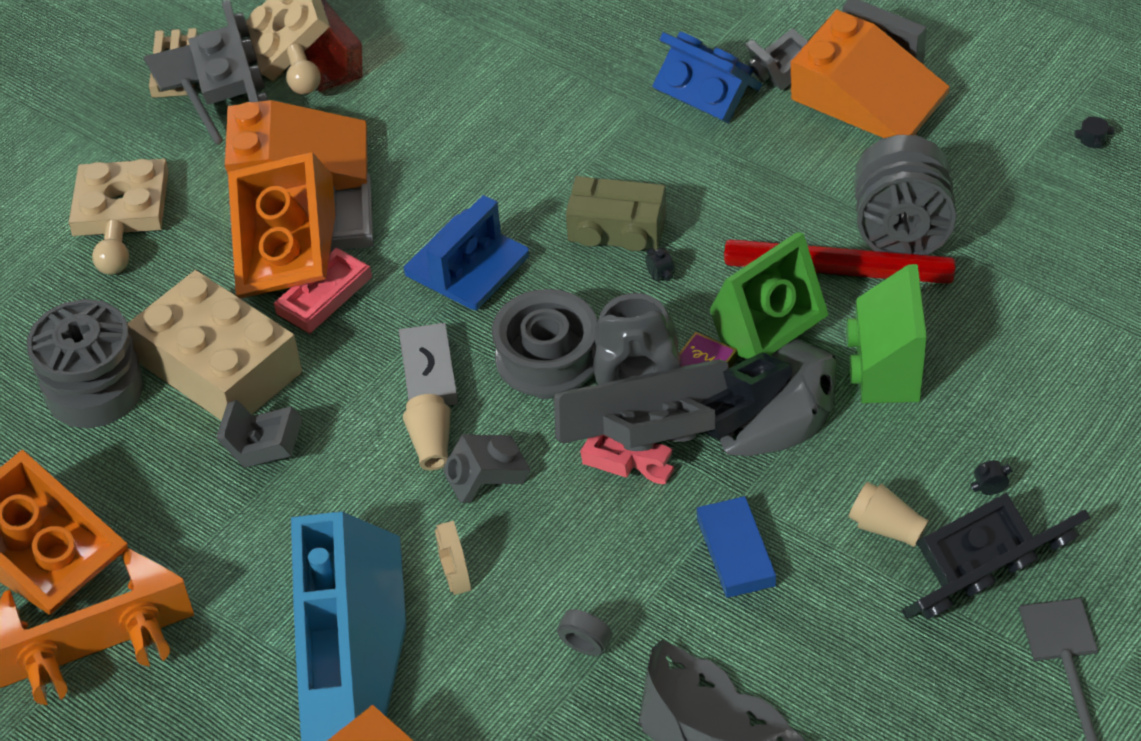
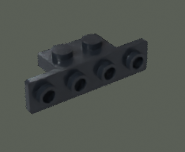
M1005 493L928 534L916 543L940 583L941 588L902 609L904 617L908 619L922 612L927 621L954 606L949 596L964 588L970 597L996 583L997 581L992 572L1007 565L1012 574L1039 559L1034 551L1039 546L1048 542L1054 551L1080 536L1076 526L1090 519L1088 512L1084 509L1033 537L1008 493Z

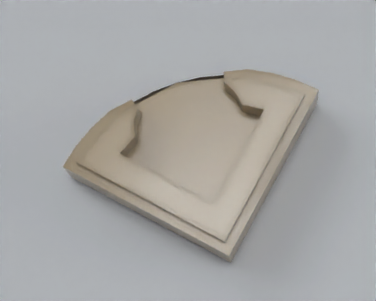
M454 521L436 525L435 536L439 559L450 592L457 595L471 591L467 566Z

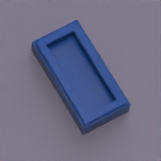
M745 496L696 508L697 521L726 598L776 586L775 571Z

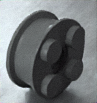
M555 289L529 291L508 301L499 310L492 325V337L496 347L495 363L501 378L513 389L544 400L554 398L556 393L581 387L594 374V334L597 318L593 309L580 297Z

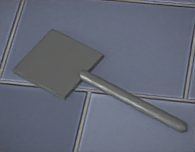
M190 45L143 56L161 92L183 86L214 143L221 144L222 137L192 84L198 83L199 79Z
M1082 599L1019 605L1018 609L1033 661L1062 658L1086 741H1098L1073 660L1074 656L1097 654L1098 651Z

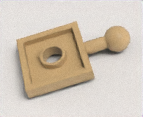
M267 0L262 6L255 8L246 20L261 74L274 81L289 67L286 75L289 87L298 94L305 95L314 92L320 84L321 74L314 63L307 61L305 50L330 27L322 1Z
M138 159L135 161L95 162L78 165L69 226L72 236L105 234L104 240L95 246L92 253L93 263L100 272L114 275L126 268L129 262V252L122 243L123 233L162 229L169 173L166 159ZM123 195V198L112 199L116 196Z

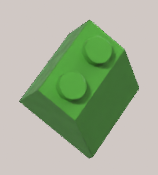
M796 232L725 279L710 308V313L720 342L737 349L738 356L749 359L761 352L771 355L829 315L804 233Z
M918 264L906 265L856 299L855 318H850L846 321L847 347H856V355H850L851 384H859L861 403L920 402L927 337Z

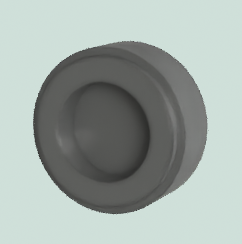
M575 609L567 610L557 627L558 636L566 645L590 656L603 654L613 636L609 626L592 614Z

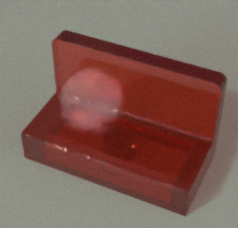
M326 0L321 1L330 27L305 50L307 61L314 63L321 74V81L316 89L317 91L362 78V43Z

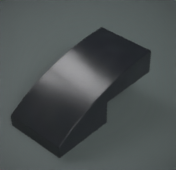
M761 352L723 371L727 389L700 402L715 410V429L705 431V433L719 440L753 418L785 385L792 375L791 364Z

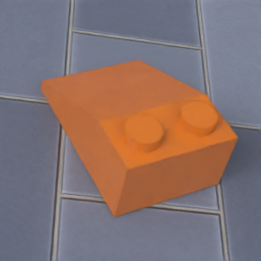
M838 9L835 10L791 61V100L882 138L895 135H915L949 94L950 86L875 24Z
M273 100L246 102L228 106L224 164L227 175L230 171L313 152L332 174L335 190L361 187V184H367L368 131L365 120Z
M313 152L228 172L236 296L241 299L325 280L336 214L332 174Z
M22 449L0 467V583L51 615L128 548V544Z

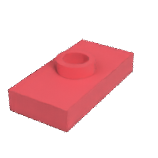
M336 247L329 256L326 279L291 287L273 303L276 314L310 334L372 278L371 268L369 265Z

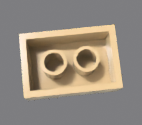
M196 269L127 323L129 334L133 341V349L137 354L139 364L221 421L228 402L238 400L252 415L302 373L295 335Z

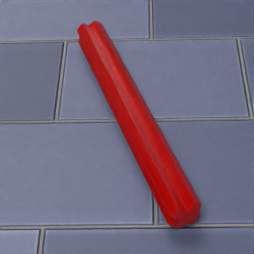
M727 240L724 249L725 264L728 266L745 267L780 243ZM808 246L816 273L887 279L906 265L918 264L920 282L950 284L955 278L956 262L952 257Z

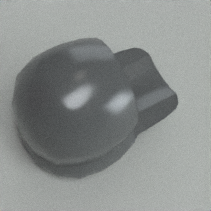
M630 293L618 296L605 305L599 316L594 334L595 357L593 363L594 375L598 384L682 367L674 322L658 299L643 293Z

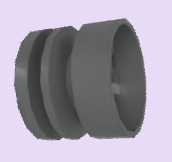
M895 135L880 139L864 151L856 164L854 176L855 198L857 200V225L862 239L874 251L929 255L944 245L954 231L957 215L955 198L952 191L951 169L945 153L935 143L915 135Z
M82 299L65 302L45 312L33 324L27 337L28 356L33 364L34 373L39 379V387L46 407L55 419L71 427L94 428L104 426L126 416L139 402L144 389L142 371L137 354L133 349V341L129 334L127 321L117 308L97 300Z

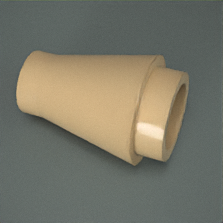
M423 394L413 397L407 402L406 411L403 414V421L419 457L420 467L429 471L444 468L448 459L451 409L445 404L444 399L436 394Z
M867 482L856 498L848 516L850 519L858 522L857 528L905 542L914 548L929 523V520L916 513L882 483L877 487Z

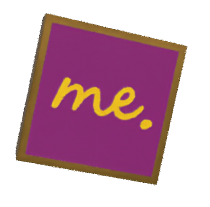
M697 332L693 334L679 353L682 367L721 359L728 363L729 369L737 361V349Z

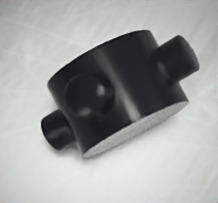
M1091 116L1082 122L1081 129L1074 131L1075 138H1080L1081 143L1090 148H1101L1106 143L1107 136L1114 134L1113 126H1109L1102 118Z
M650 248L645 256V262L651 277L656 281L662 278L670 281L673 278L675 267L669 252L665 248L657 250Z
M990 460L980 464L974 471L976 481L970 484L974 492L980 490L984 495H995L1002 492L1009 485L1007 475L1013 472L1012 467L1009 463L1002 465L997 460Z

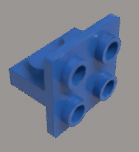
M681 31L677 38L663 32L659 39L670 47V51L652 87L729 124L746 88L749 87L759 92L762 83L751 76L753 68L738 61L737 57L716 47L712 50L702 45L703 42Z
M482 195L469 209H465L461 214L455 215L404 266L405 276L472 310H478L529 257V249L501 234L498 202Z

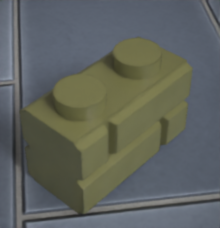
M575 176L572 195H570L566 209L568 241L578 242L590 247L596 245L624 247L630 251L649 250L650 248L659 249L666 219L665 185Z

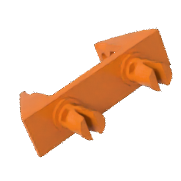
M127 548L121 555L130 577V582L127 586L132 591L27 629L28 623L21 620L11 590L4 591L0 599V688L28 678L32 688V696L36 703L48 705L46 685L51 683L60 700H62L66 696L68 689L59 666L128 640L132 642L135 657L139 664L150 666L148 646L150 645L155 648L162 661H164L170 653V647L164 638L161 628L194 616L183 578Z

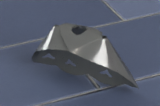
M793 339L770 356L791 364L792 375L776 396L759 413L741 426L742 431L739 432L736 440H733L734 431L719 439L726 454L753 456L781 451L814 436L824 425L830 412L835 408L836 356L797 339ZM822 375H825L830 381L827 395L821 388L820 378Z
M664 639L652 647L647 667L639 724L643 732L653 741H777L778 738H783L784 741H805L798 732L789 726L782 714L772 705L761 698L737 693L728 674L707 659H697ZM668 655L674 663L682 664L685 668L670 670L666 656ZM699 674H703L705 681L713 683L715 687H699ZM751 711L757 720H764L766 724L751 726L747 712Z

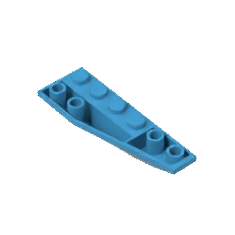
M343 511L291 517L293 605L301 741H327L371 705H374L387 716L407 627L400 536Z

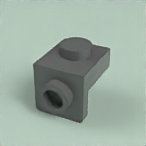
M793 28L765 50L751 39L745 44L752 58L748 61V65L754 69L753 73L761 82L764 83L768 79L782 91L791 84V61L808 41Z
M238 400L227 403L217 433V440L244 468L292 456L303 418L292 406L252 416Z
M462 434L451 455L448 457L443 471L459 502L471 503L481 484H523L531 469L512 436Z

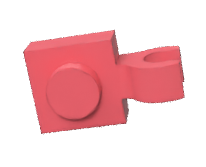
M605 435L588 438L580 451L582 464L626 478L634 467L648 480L657 484H666L674 471V466L666 464L672 454V449L658 443H654V447L646 451H630L625 449L623 444Z

